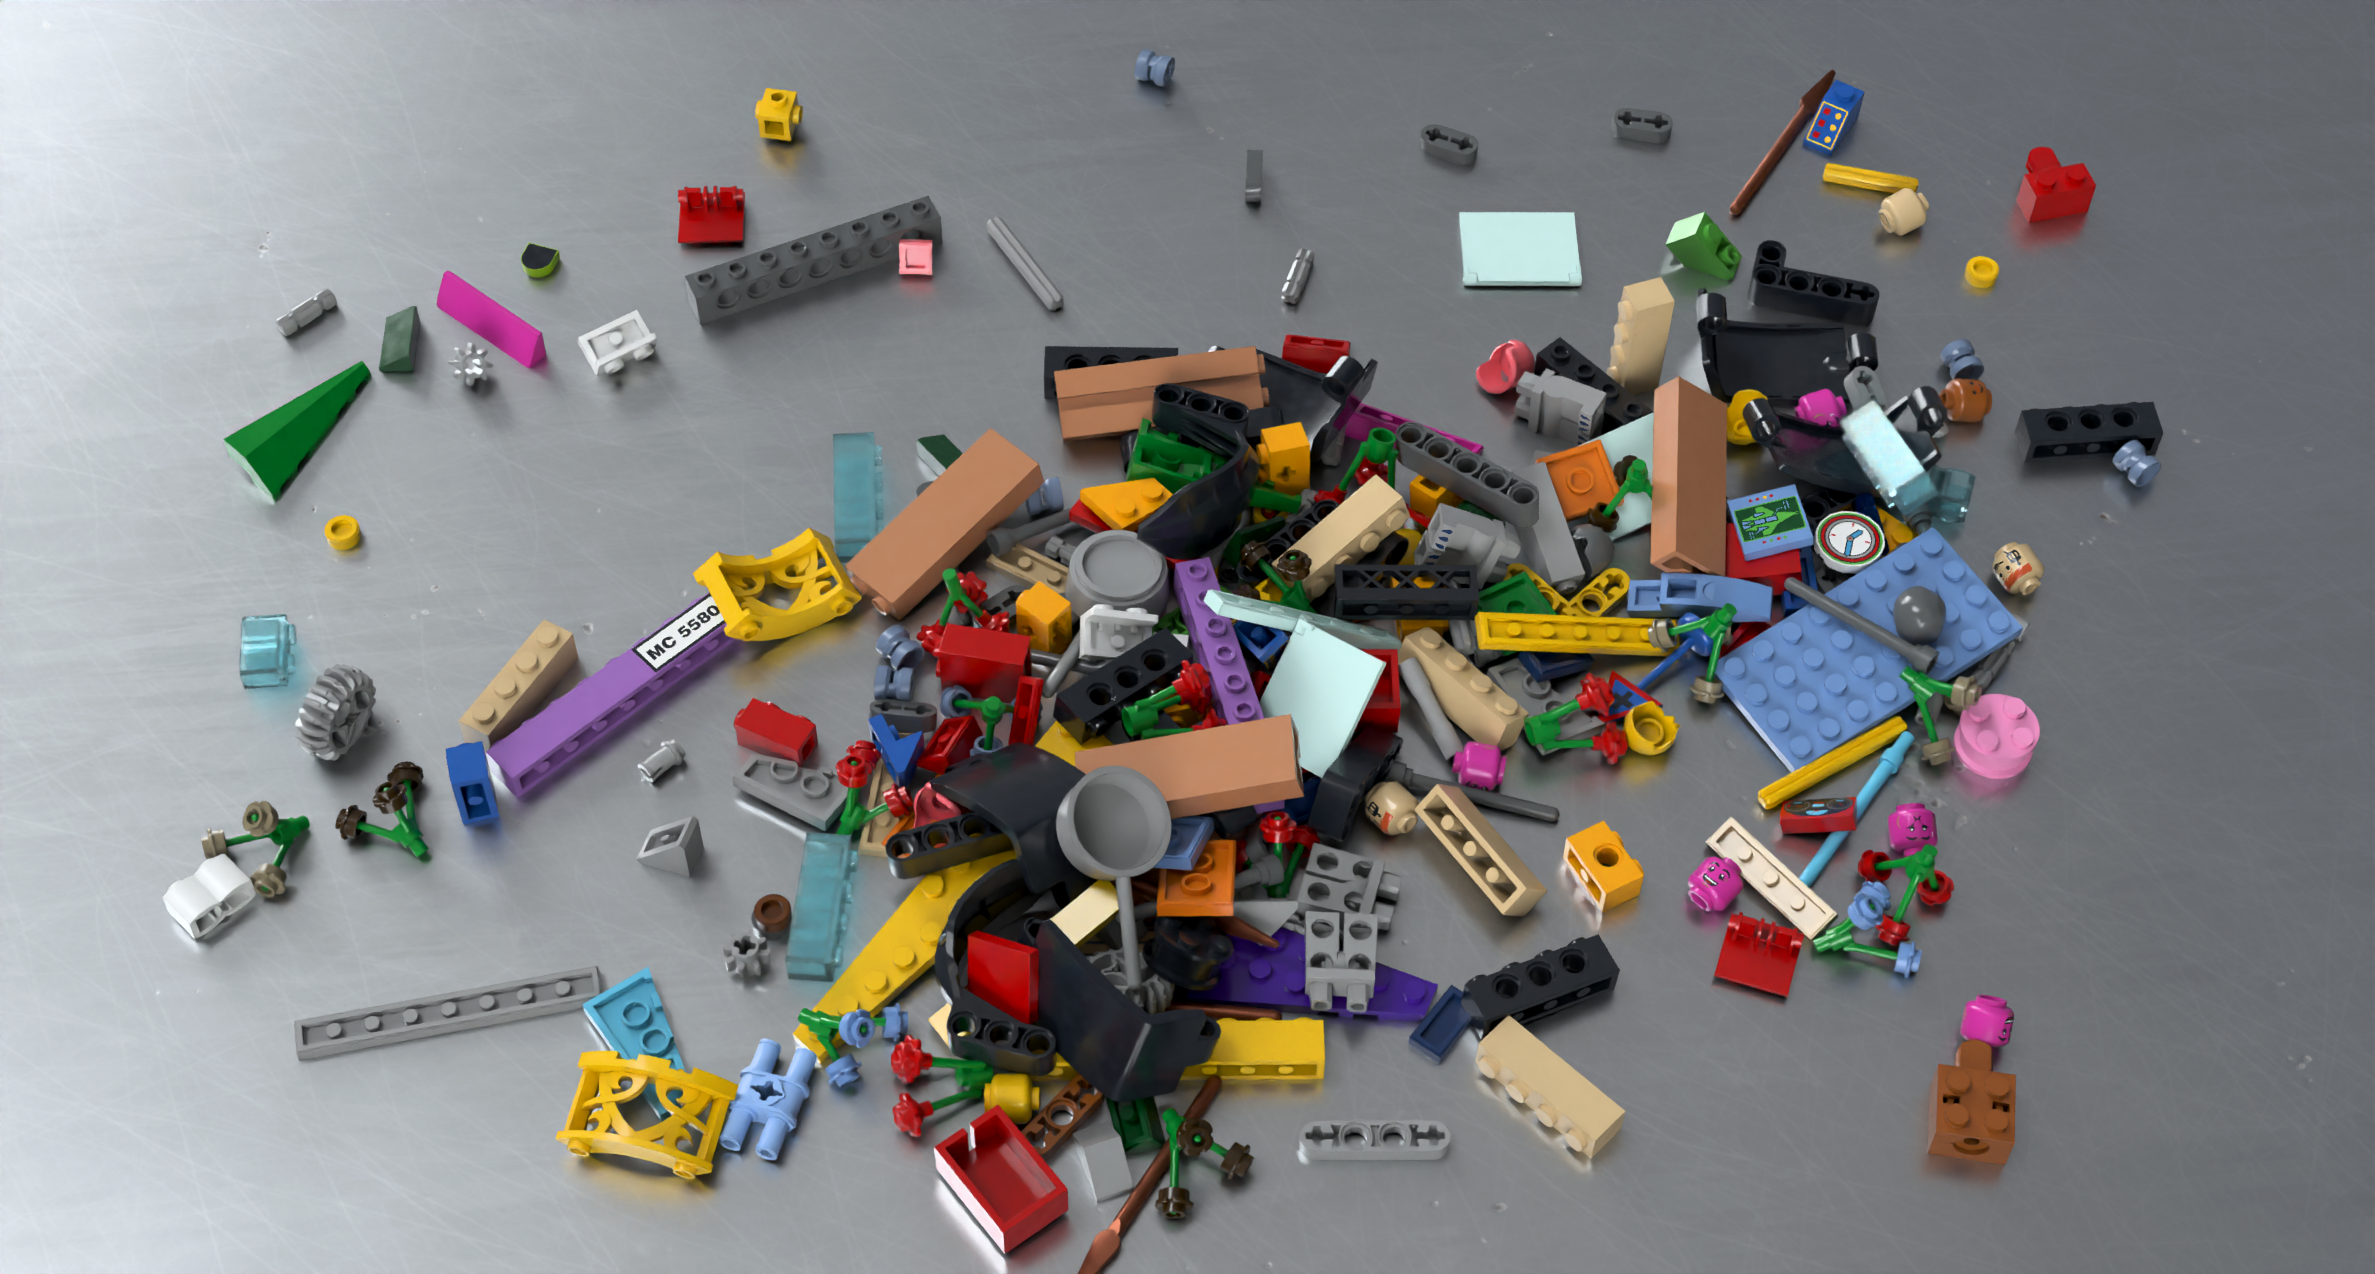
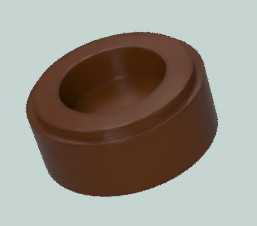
M769 894L760 898L754 906V917L757 926L768 933H776L786 929L792 920V910L789 901L778 894Z

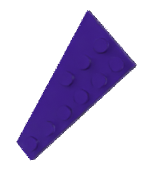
M1280 927L1271 936L1279 941L1280 945L1278 948L1266 945L1260 946L1256 942L1227 934L1232 941L1234 950L1230 959L1220 966L1222 976L1218 985L1206 991L1189 990L1186 996V1001L1257 1006V1008L1275 1009L1280 1012L1318 1015V1011L1311 1009L1309 995H1305L1304 935ZM1376 962L1373 998L1369 999L1367 1011L1365 1013L1350 1012L1347 1010V997L1332 996V1007L1326 1012H1339V1016L1353 1017V1014L1376 1015L1378 1019L1422 1022L1427 1016L1437 994L1438 984Z

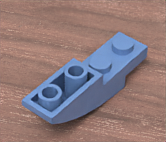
M1662 573L1661 580H1630L1627 612L1630 618L1682 617L1685 613H1692L1702 619L1706 616H1711L1717 609L1721 610L1726 603H1730L1737 610V613L1732 618V622H1771L1773 588L1755 582L1723 576Z

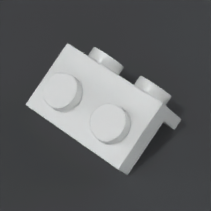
M635 310L578 337L577 342L597 376L603 372H606L607 375L617 372L624 367V362L634 357L637 361L648 357L654 352L653 348H655L658 338L655 333L650 334L639 312Z
M1108 604L1092 606L1090 610L1080 616L1079 658L1095 660L1117 658L1152 636V627L1158 623V615L1147 614V610L1143 608H1129L1126 611H1118Z

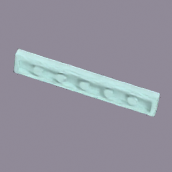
M1213 589L1207 591L1204 602L1217 615L1289 632H1293L1298 620L1302 619L1355 647L1363 649H1398L1399 653L1402 643L1388 630Z

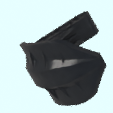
M1166 383L1155 388L1152 421L1157 427L1183 434L1230 461L1218 470L1186 485L1174 493L1159 509L1138 525L1137 540L1165 557L1185 560L1205 554L1233 535L1241 523L1242 512L1254 497L1260 468L1259 458L1246 440L1250 411L1245 404L1176 384Z
M1017 858L1003 862L990 869L976 880L956 901L939 937L935 953V974L941 993L951 1006L946 1028L948 1046L955 1056L966 1060H978L987 1065L1032 1076H1045L1054 1070L1057 1061L1056 1040L1050 1030L1022 1023L960 985L961 976L968 964V935L977 930L996 935L1033 907L1038 899L1050 889H1045L1039 893H1031ZM964 1031L972 1033L968 1036L958 1035L959 1033ZM1001 1040H1004V1041H1008V1042H1009V1043H1007V1044H1005V1045H996V1044H994V1043H996L997 1041H1001ZM1037 1049H1042L1046 1051L1043 1054L1031 1053L1032 1051Z

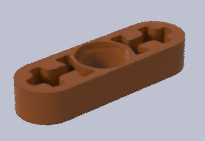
M1077 1074L1021 1131L1028 1141L1038 1142L1044 1136L1043 1148L1038 1146L1034 1148L1045 1162L1071 1137V1133L1076 1132L1104 1102L1105 1095L1095 1087L1094 1095L1087 1093L1080 1099L1081 1088L1088 1090L1094 1087L1080 1074ZM1078 1100H1079L1080 1109H1079L1078 1106L1076 1105V1102H1077ZM1066 1110L1072 1114L1073 1119L1066 1125H1057L1051 1120V1117L1056 1111ZM1044 1126L1046 1127V1129H1047V1131H1048V1133H1047L1046 1135H1045Z

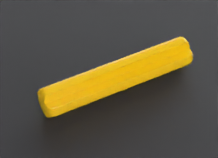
M1827 163L1823 173V180L1825 182L1895 194L1904 188H1909L1917 193L1918 189L1917 178L1840 164Z

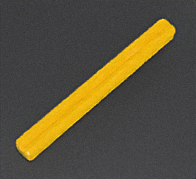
M1894 716L1759 790L1758 802L1764 809H1771L1779 805L1783 801L1898 739L1902 732L1908 728L1906 722L1900 716Z

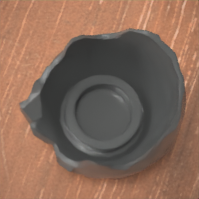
M1592 524L1576 525L1569 528L1582 567L1586 571L1585 579L1590 580L1610 565L1614 557L1615 547L1611 538L1602 528Z
M1913 586L1904 590L1896 599L1893 608V619L1898 636L1912 645L1920 644L1922 646L1937 641L1946 621V605L1940 595L1922 586Z

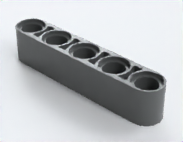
M1406 422L1398 426L1396 430V450H1398L1397 460L1400 464L1515 527L1529 528L1537 523L1539 520V491L1535 485L1420 423Z

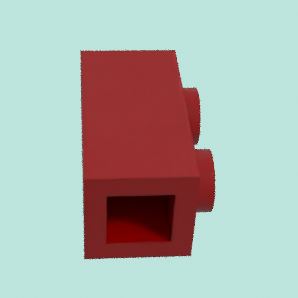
M752 698L745 709L742 708L737 713L734 720L738 745L764 756L795 761L798 767L801 768L804 767L818 745L816 724L802 715L795 716L783 711L771 702L764 703Z

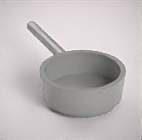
M1109 530L1092 535L1080 543L1072 554L1065 583L1066 599L1071 602V609L1079 618L1097 604L1112 605L1114 610L1126 611L1129 608H1143L1147 610V614L1159 616L1164 611L1170 595L1165 556L1137 540V533ZM1080 630L1044 683L1042 689V696L1044 698L1054 696L1079 658Z
M1105 766L1089 772L1066 794L1058 809L1056 831L1062 851L1075 868L1094 879L1116 881L1127 986L1129 990L1137 992L1142 988L1143 983L1130 877L1147 872L1162 859L1171 838V816L1165 798L1150 779L1128 767Z

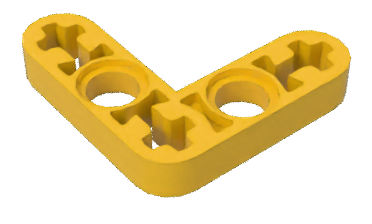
M1514 563L1508 565L1506 577L1503 578L1504 581L1525 571L1542 595L1550 601L1554 611H1560L1559 615L1605 617L1625 598L1630 583V578L1626 572L1618 568H1608L1568 602L1524 564ZM1616 582L1619 584V588L1613 587L1607 596L1603 593L1608 583L1613 584ZM1586 599L1594 600L1598 603L1600 610L1596 612L1588 611L1583 607L1582 601Z

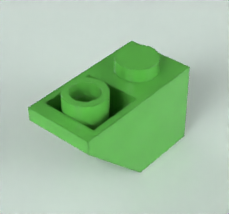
M1706 212L1675 222L1665 244L1684 267L1726 280L1734 277L1742 258L1738 249L1728 240Z

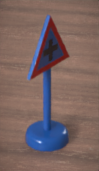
M1685 613L1678 620L1677 626L1691 623L1701 618L1692 613ZM1701 628L1681 633L1680 636L1684 642L1636 686L1612 670L1608 683L1612 688L1615 700L1610 705L1609 715L1605 717L1604 714H1598L1597 718L1604 722L1605 726L1606 723L1624 720L1633 707L1649 701L1655 702L1656 705L1662 708L1663 704L1645 693L1644 690L1688 649L1691 648L1702 656H1711L1714 644L1713 639L1706 635Z

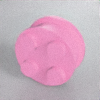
M2003 694L1982 695L1976 706L1970 705L1968 710L1962 711L1953 739V745L1956 747L1955 753L1965 767L1980 776L1991 779L2010 778L2021 773L2030 763L2033 750L2040 736V727L2033 711L2021 699Z

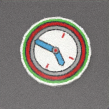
M1840 511L1828 515L1820 521L1814 536V550L1817 555L1820 554L1824 559L1823 563L1829 568L1842 573L1857 574L1880 560L1885 547L1884 534L1879 525L1870 517L1858 512Z

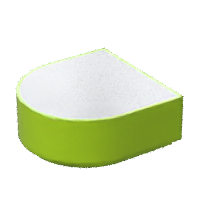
M529 242L521 255L523 271L528 276L535 278L550 274L560 259L559 250Z

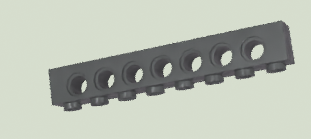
M926 196L686 275L685 282L689 304L701 325L899 258L900 239L933 240V247L943 244L941 217L930 197Z

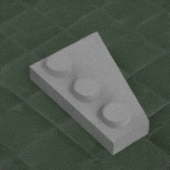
M1518 658L1488 669L1487 676L1529 713L1527 718L1546 713L1573 700L1571 697L1565 699L1551 688V682L1548 680L1537 683ZM1577 709L1558 718L1561 733L1555 737V740L1586 739L1601 733L1605 723L1596 716L1591 719L1581 710ZM1541 744L1536 745V747L1542 755L1560 749L1555 748L1548 751H1543Z
M753 753L733 776V786L824 831L827 830L846 807L848 787L839 782L838 775L833 774V769L819 767L818 771L798 767L795 761Z

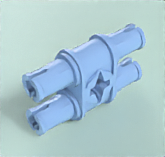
M761 1039L750 1066L743 1069L740 1073L741 1081L735 1100H730L728 1112L730 1114L719 1137V1143L727 1149L738 1151L741 1149L751 1122L764 1123L765 1127L755 1148L756 1154L767 1160H776L787 1132L796 1128V1118L801 1105L809 1096L810 1091L807 1083L817 1062V1055L814 1052L805 1048H797L786 1076L782 1077L772 1074L782 1050L780 1044L770 1039Z

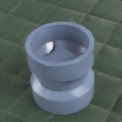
M1143 49L1135 65V78L1143 81L1150 79L1155 82V85L1167 87L1174 73L1175 59L1167 55L1160 57L1154 51Z
M1967 339L1955 340L1941 351L1940 358L1945 367L1950 368L1952 379L1977 380L1984 373V366L1981 360L1974 356V348Z
M2132 440L2119 449L2112 463L2120 471H2126L2128 479L2136 487H2141L2158 474L2162 464L2154 456H2148L2145 453L2146 448L2138 440Z
M1058 477L1047 478L1025 501L1029 516L1038 515L1042 510L1048 509L1052 512L1063 511V495Z
M894 625L885 630L876 643V650L884 658L891 660V666L895 670H901L903 667L915 669L925 655V649L917 641L910 640V634L901 625Z
M878 665L874 683L875 701L892 698L899 701L912 702L915 684L914 668L903 667L901 670H892L889 666Z

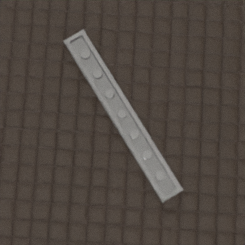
M599 966L294 1021L296 1054L299 1060H305L583 1008L582 1004L603 993Z

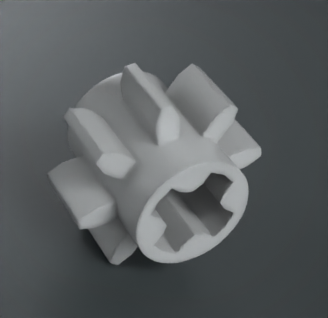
M468 342L467 349L465 350L455 347L454 350L457 353L455 360L448 361L449 364L457 369L453 377L461 379L466 375L465 380L469 385H473L474 378H481L486 381L487 378L484 373L487 368L493 367V364L487 362L484 358L488 354V350L482 348L476 353L475 344ZM469 357L474 359L473 364L475 368L473 370L467 368L469 365L466 360Z
M752 930L738 935L733 933L731 946H723V954L727 958L725 961L727 971L736 970L740 974L741 979L755 974L760 976L762 963H770V955L766 951L768 948L766 938L757 939L753 935Z

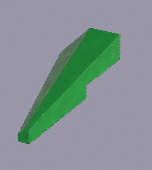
M360 361L224 438L229 457L251 475L252 481L256 486L275 500L281 494L280 488L288 477L293 478L298 472L297 466L304 456L314 451L339 418L338 412L347 401L351 402L356 396L355 390L363 379L370 378V370L363 361Z
M1142 418L1129 461L1126 482L1155 478L1171 493H1176L1186 485L1218 470L1230 460L1202 446L1195 448L1179 442L1178 434L1171 431L1167 436L1151 428L1152 421ZM1268 479L1264 483L1258 481L1254 497L1248 506L1297 514L1302 502V496L1298 494L1291 496L1274 489L1275 483Z

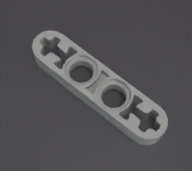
M1437 1120L1309 1121L1302 1127L1299 1136V1148L1305 1157L1312 1160H1436L1442 1158L1448 1152L1451 1134L1449 1128ZM1356 1132L1365 1137L1366 1143L1361 1147L1354 1148L1347 1145L1344 1138L1346 1135ZM1395 1132L1402 1135L1405 1142L1402 1146L1394 1148L1386 1145L1383 1138L1386 1134ZM1412 1133H1416V1147L1411 1146ZM1333 1134H1339L1338 1147H1333ZM1428 1134H1435L1436 1140H1438L1436 1146L1430 1145V1141L1427 1139ZM1312 1135H1320L1321 1146H1313Z

